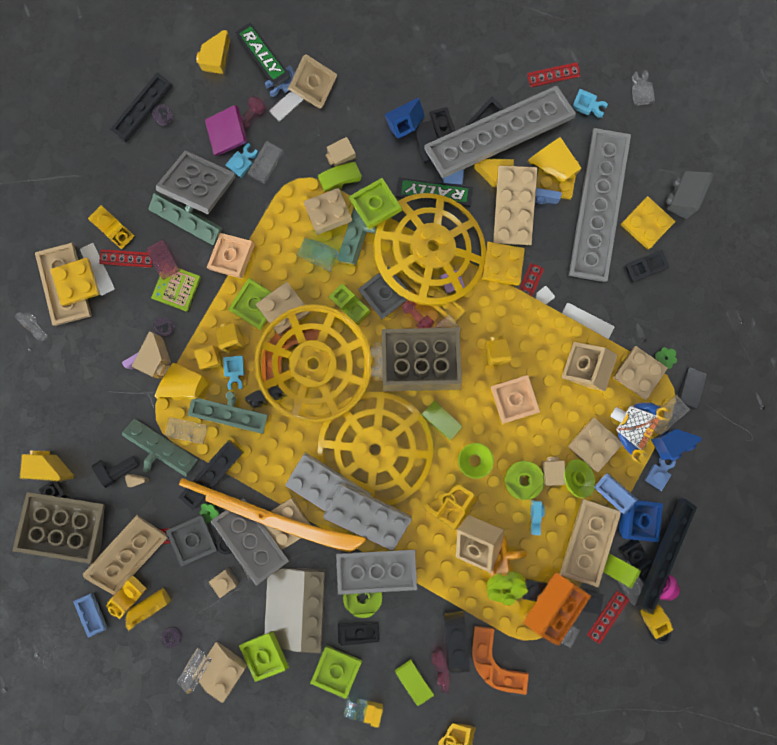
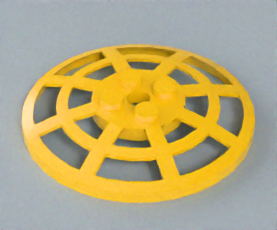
M419 193L399 200L398 203L406 216L398 224L395 233L383 231L384 225L387 222L385 220L378 224L374 235V258L383 279L400 296L418 304L429 306L444 305L460 299L475 286L484 269L486 246L482 230L477 221L461 204L442 195ZM419 198L436 199V208H421L413 211L407 202ZM444 202L458 208L469 220L462 224L454 215L443 210ZM434 213V222L423 224L418 215ZM442 216L450 219L457 227L449 231L446 227L442 226ZM409 220L417 228L412 236L401 234L403 227ZM473 226L480 240L481 256L471 253V240L467 230ZM461 233L465 240L466 250L456 247L454 237ZM381 239L393 241V253L397 264L390 269H387L382 257ZM399 242L409 243L411 255L405 259L401 256ZM429 242H433L437 245L436 251H432L429 249ZM454 255L464 258V262L457 272H454L449 263ZM470 261L478 263L479 268L474 278L463 288L458 278L466 270ZM416 262L419 266L425 268L423 277L414 273L408 266ZM444 268L448 275L447 278L431 279L433 270ZM402 270L408 277L421 283L419 295L403 288L392 276ZM452 283L456 291L455 294L443 298L427 297L429 286H442Z
M304 305L284 312L269 324L258 342L254 366L259 387L265 398L274 408L296 420L323 422L343 415L357 404L369 384L372 359L367 339L362 330L346 314L324 305ZM316 311L327 313L323 324L307 323L299 325L295 314ZM336 317L347 324L358 339L347 344L337 331L330 328L334 318ZM288 318L292 329L281 337L277 345L266 342L268 335L274 327L282 320ZM318 329L321 331L317 341H306L302 330ZM329 333L336 338L341 347L331 350L324 343L327 334ZM295 334L299 345L292 352L283 349L282 346L286 340ZM360 346L364 355L363 378L352 375L353 360L351 350ZM262 349L273 353L272 371L274 377L263 381L261 375L260 361ZM344 353L346 356V372L336 369L335 357ZM278 356L289 359L290 370L279 374ZM310 358H314L318 362L315 369H310L307 365ZM332 376L343 379L340 385L330 393L325 383ZM293 377L300 383L297 395L290 391L283 381ZM348 382L360 385L352 399L338 409L333 398L337 397L344 390ZM278 384L279 388L288 397L295 400L292 411L285 409L277 403L267 389ZM308 387H318L323 396L315 399L304 398ZM326 402L331 412L320 416H304L299 414L302 403L321 404Z
M366 392L360 399L377 397L376 409L363 410L354 415L350 411L344 413L343 416L347 421L340 428L335 441L324 440L325 433L333 419L325 421L318 439V460L325 464L323 448L334 449L336 463L341 471L339 474L366 489L373 498L375 491L388 489L398 484L405 493L392 500L383 501L392 506L410 497L426 479L433 458L432 436L427 422L421 413L405 399L385 392ZM352 397L340 403L337 408L343 407ZM385 398L402 404L413 414L404 421L395 413L383 410ZM375 415L374 426L363 429L357 421L361 417ZM387 416L400 425L390 432L382 427V418ZM417 420L421 423L426 435L427 451L416 450L415 438L409 427ZM351 425L357 433L353 443L341 442L345 431ZM404 431L408 436L410 449L398 448L396 437ZM372 444H378L381 447V452L378 455L370 453L369 449ZM340 450L352 451L354 462L347 468L344 467ZM397 457H409L405 469L399 474L393 466ZM415 458L426 459L421 476L410 487L404 478L410 472ZM359 467L369 472L368 484L358 481L351 474ZM387 470L393 477V480L390 482L375 485L377 473Z

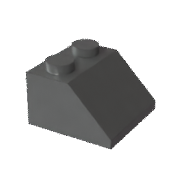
M685 171L681 176H677L673 183L675 189L666 200L668 204L666 211L685 219L698 211L714 174Z

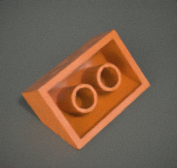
M556 572L550 578L543 593L538 596L537 602L527 613L523 623L539 636L559 646L591 595Z

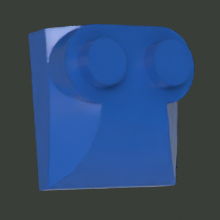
M637 500L626 514L621 512L619 533L622 535V538L659 542L663 503Z

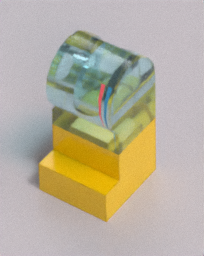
M350 697L347 699L344 716L379 728L383 704Z

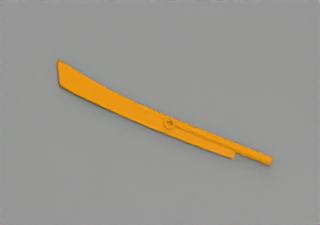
M184 478L179 483L180 486L206 495L205 501L277 530L334 549L351 553L367 540L366 537L335 532L278 515Z

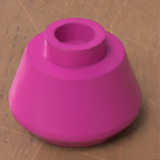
M669 575L660 599L672 601L679 596L680 587L675 577Z

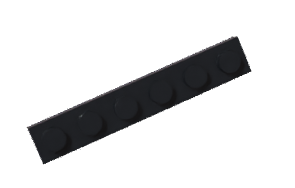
M680 498L675 507L673 516L635 606L652 615L697 509L694 504L684 498Z

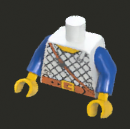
M651 402L631 405L627 412L618 407L614 409L610 417L621 422L617 428L618 437L624 448L632 455L634 461L642 463L639 461V456L647 457V454L640 450H643L660 419L669 420L665 418L664 414L665 412L671 413L670 409L662 408Z

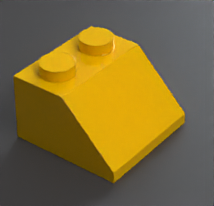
M30 450V454H22L20 478L56 481L74 479L73 473L57 455H50V451Z

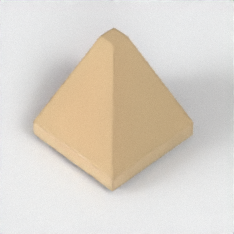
M127 474L125 477L127 487H134L150 481L149 477L136 474Z

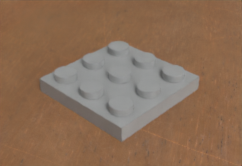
M185 150L157 183L156 191L209 214L234 181L235 173Z

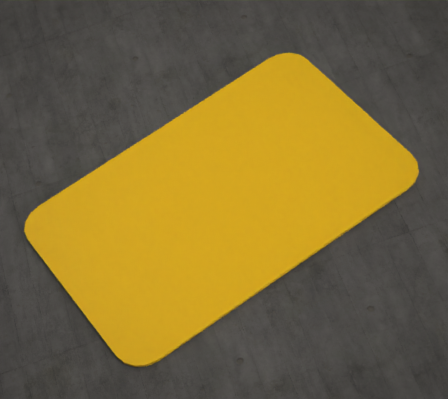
M312 177L298 178L285 184L272 199L249 239L255 243L243 278L227 276L176 363L202 375L205 379L207 386L197 398L227 405L226 393L233 392L237 395L234 407L268 415L264 434L187 416L192 399L181 398L180 400H173L172 397H162V400L157 399L155 404L156 421L161 432L174 444L207 463L228 440H231L244 453L226 474L280 505L293 497L307 520L320 528L360 536L324 519L325 511L285 486L305 452L318 460V439L325 421L304 422L282 414L269 401L268 404H264L260 408L251 407L245 401L246 396L260 390L254 366L255 353L258 342L270 323L267 321L262 330H259L228 310L248 278L271 292L288 282L304 305H324L344 313L329 298L342 283L371 311L358 325L367 339L372 359L371 376L364 393L385 392L394 394L412 404L421 414L435 401L463 426L452 440L449 441L425 419L433 441L431 468L422 485L410 497L392 505V507L412 517L411 522L393 551L415 550L416 578L419 585L508 636L523 641L542 638L523 623L527 613L536 602L525 600L521 597L515 600V603L512 605H504L503 602L489 599L487 582L491 578L490 572L457 558V530L442 522L423 507L425 504H430L439 499L438 496L449 493L455 486L461 485L478 498L464 520L470 515L503 529V536L507 538L508 552L521 550L527 552L526 558L510 560L511 572L521 574L524 579L548 583L556 572L560 573L582 499L615 510L618 509L596 489H594L590 496L578 498L569 491L566 484L544 485L537 497L529 500L517 499L506 489L504 482L506 471L512 464L520 461L532 462L542 470V461H547V457H559V460L565 461V466L571 460H582L567 446L592 418L598 420L619 439L617 428L621 422L610 417L614 409L618 407L627 412L631 405L651 402L662 408L670 409L672 412H665L664 416L669 420L660 419L643 450H640L647 454V457L639 456V461L642 463L634 461L632 455L622 445L599 472H595L592 469L595 477V486L606 473H609L631 493L655 449L651 439L664 432L672 418L676 400L675 390L669 377L664 373L646 400L642 399L613 378L631 351L510 284L482 280V274L475 286L463 297L456 300L466 312L454 326L432 306L418 304L409 300L381 320L358 290L380 273L374 258L373 245L375 234L371 232L366 233L356 265L338 261L337 258L349 223L317 235L304 201L326 193L320 181ZM340 190L351 216L354 206L349 200L350 195ZM389 218L384 225L383 231L395 233L399 222ZM404 226L401 234L412 236L415 231ZM381 239V252L386 267L389 266L391 268L397 264L393 253V241ZM399 242L401 256L405 259L411 255L409 243ZM428 243V247L430 250H437V245L435 243ZM454 255L453 259L449 262L454 271L461 267L464 259ZM414 262L413 264L424 273L425 268ZM469 262L466 270L461 275L465 287L474 278L479 268ZM444 268L433 270L431 279H441L440 276L446 274ZM399 278L408 291L418 295ZM442 285V286H439L442 290L445 291L443 285ZM310 311V314L300 320L299 324H323L327 313ZM336 317L334 318L330 328L337 331L347 344L358 339L347 324ZM226 322L235 323L239 328L245 347L229 353L220 350L216 329L221 328L220 325ZM459 328L461 389L383 391L382 329ZM274 329L268 335L266 342L270 341L277 333ZM328 333L324 343L331 350L341 347L336 338ZM501 336V339L507 340L512 360L507 364L487 366L485 342L490 341V337ZM573 342L604 347L617 354L606 391L588 388L561 378ZM213 345L218 349L222 365L223 357L243 356L245 375L239 376L243 382V389H239L237 382L232 384V390L228 389L227 383L230 377H224V365L207 371L200 370L194 351ZM298 345L292 346L288 351L292 352ZM360 346L351 350L353 360L352 375L363 378L364 355ZM262 349L261 361H260L261 375H262V356H263L264 349ZM344 353L335 357L336 369L346 372V356ZM285 357L282 360V373L290 370L289 359ZM310 358L307 365L310 369H315L318 362L316 359ZM528 375L540 412L502 424L490 387ZM332 376L325 383L329 392L332 393L343 379ZM293 377L283 381L284 385L297 395L300 383ZM348 382L344 390L337 397L333 398L336 406L354 396L360 385ZM308 387L304 398L315 399L323 396L318 387ZM288 396L276 400L285 409L292 411L295 400ZM377 397L360 399L349 411L354 415L363 410L376 409ZM385 398L383 410L395 413L404 421L413 414L402 404ZM326 402L321 404L302 403L299 412L300 415L320 416L331 413ZM343 415L331 421L324 440H336L340 428L347 421ZM367 415L357 419V421L365 429L374 426L375 415ZM387 416L382 418V427L390 432L400 425ZM417 420L409 427L415 438L416 450L427 451L426 435L421 423ZM351 425L345 431L341 442L353 443L357 433ZM404 431L396 437L398 448L410 449L409 439ZM480 443L488 447L492 452L494 464L490 473L485 477L473 479L464 475L460 470L458 456L466 445ZM372 444L369 449L370 453L378 455L381 452V447L378 444ZM323 448L325 465L341 473L336 463L334 449ZM340 450L344 467L347 468L354 462L352 451ZM472 455L469 458L470 465L478 466L480 464V457ZM397 457L393 466L399 474L405 469L409 457ZM415 458L410 472L404 478L410 487L421 476L426 459ZM359 467L351 474L358 481L368 484L369 472ZM387 470L377 473L375 485L390 482L393 480V477ZM522 475L519 483L522 486L523 484L525 486L528 485L529 482L527 480L529 477L527 475L523 477ZM397 484L388 489L375 491L374 498L383 502L397 498L405 492ZM531 500L542 501V505L545 506V516L542 517L540 522L541 535L531 534ZM369 539L357 548L362 552L392 551ZM563 576L578 587L582 584L580 581Z

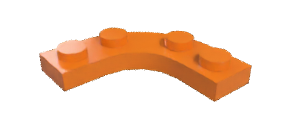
M290 329L280 336L276 333L268 342L277 345L281 337ZM318 329L302 330L306 341H317L319 336ZM295 334L286 340L282 346L283 349L288 350L292 346L299 345ZM265 349L262 356L263 381L274 377L272 371L273 353ZM278 356L279 374H282V356Z
M474 625L471 651L472 659L479 675L487 684L500 691L527 694L529 677L527 672L507 670L495 663L492 657L494 628Z

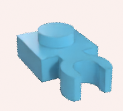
M580 89L572 108L586 115H589L592 111L595 116L602 118L604 112H601L599 107L606 109L608 104L604 101H595L596 95Z
M249 143L244 146L242 154L237 151L226 164V167L239 178H242L253 165L250 159L256 158L259 154L257 149L253 153H248V150L251 148Z
M223 357L224 377H230L227 383L228 389H233L232 384L234 382L238 383L239 389H243V382L239 376L245 375L244 357Z
M531 500L530 520L532 535H541L540 522L542 517L545 516V506L539 500Z

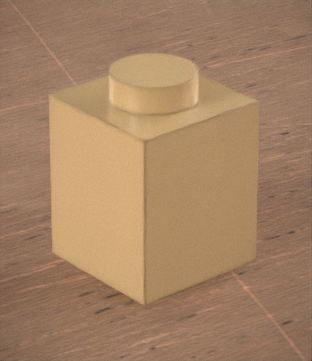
M347 137L327 146L328 154H326L330 165L334 164L336 167L356 160L355 151Z
M547 457V461H542L543 484L565 485V461L559 460V457Z
M229 567L209 581L219 598L240 583Z

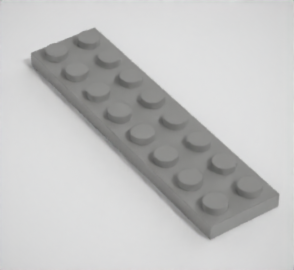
M556 85L426 144L424 149L443 179L575 118L576 113Z
M597 128L592 130L568 276L601 282L608 281L631 134Z

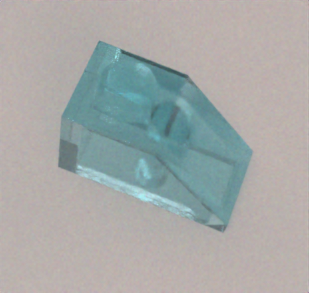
M304 238L296 255L331 272L339 253L338 250L322 242Z

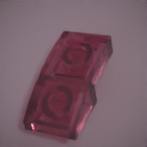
M163 239L146 248L163 280L180 271Z
M437 646L436 652L432 653L431 664H435V671L442 672L438 673L437 685H440L441 692L449 693V672L446 659L441 647Z

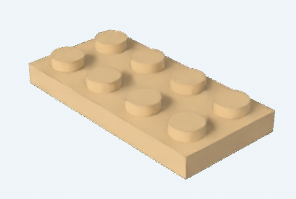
M498 166L493 243L532 245L537 167Z
M69 243L35 252L52 325L58 326L91 317L88 299L67 306L61 305L50 270L77 261L75 245Z
M582 499L560 569V575L599 587L620 518V511Z
M136 515L83 573V576L86 580L115 595L168 537L166 533Z

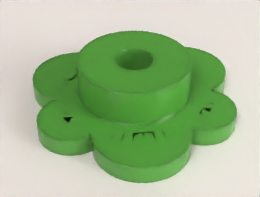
M663 347L661 351L656 352L655 359L668 369H671L673 364L677 362L675 357L676 351Z
M203 503L201 505L200 515H204L207 523H210L211 520L220 515L219 510L213 504Z

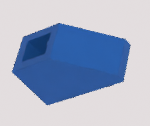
M419 98L385 114L389 128L397 138L414 131L425 116Z
M678 429L666 430L651 439L661 459H670L671 461L682 457L681 453L684 451L688 452L697 447L696 444L702 441L701 437Z

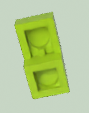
M351 162L324 171L318 175L324 192L337 188L342 189L343 184L359 182L362 176L356 162Z
M342 283L329 296L357 325L371 313L370 309Z
M609 553L603 572L632 589L641 571Z
M409 660L395 670V673L417 706L434 696L433 691L412 660Z

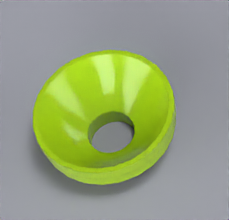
M480 443L466 445L458 456L460 470L464 475L473 479L483 478L488 475L494 464L492 452L488 447ZM472 455L480 457V464L478 466L470 465L469 458Z

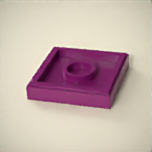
M233 105L205 119L214 155L219 156L247 143L238 106Z

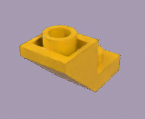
M102 205L88 218L121 249L134 237Z
M132 575L122 589L107 603L106 607L109 613L120 620L147 588Z

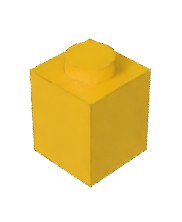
M211 345L194 351L200 370L207 371L223 366L217 347Z
M657 604L653 615L640 610L645 624L655 639L673 631L669 618L659 604Z

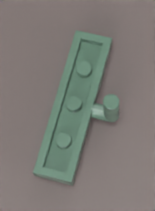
M354 208L351 215L352 222L348 224L337 260L342 263L356 265L366 233L371 232L375 234L377 226L368 230Z
M159 192L153 194L148 210L213 246L216 244L222 227L193 212V207L189 205L184 207Z
M233 392L226 393L227 405L200 398L191 400L187 416L264 434L268 415L234 407L237 395Z
M135 418L122 432V436L150 453L144 460L143 471L145 473L151 471L152 463L156 458L185 477L198 462V459Z

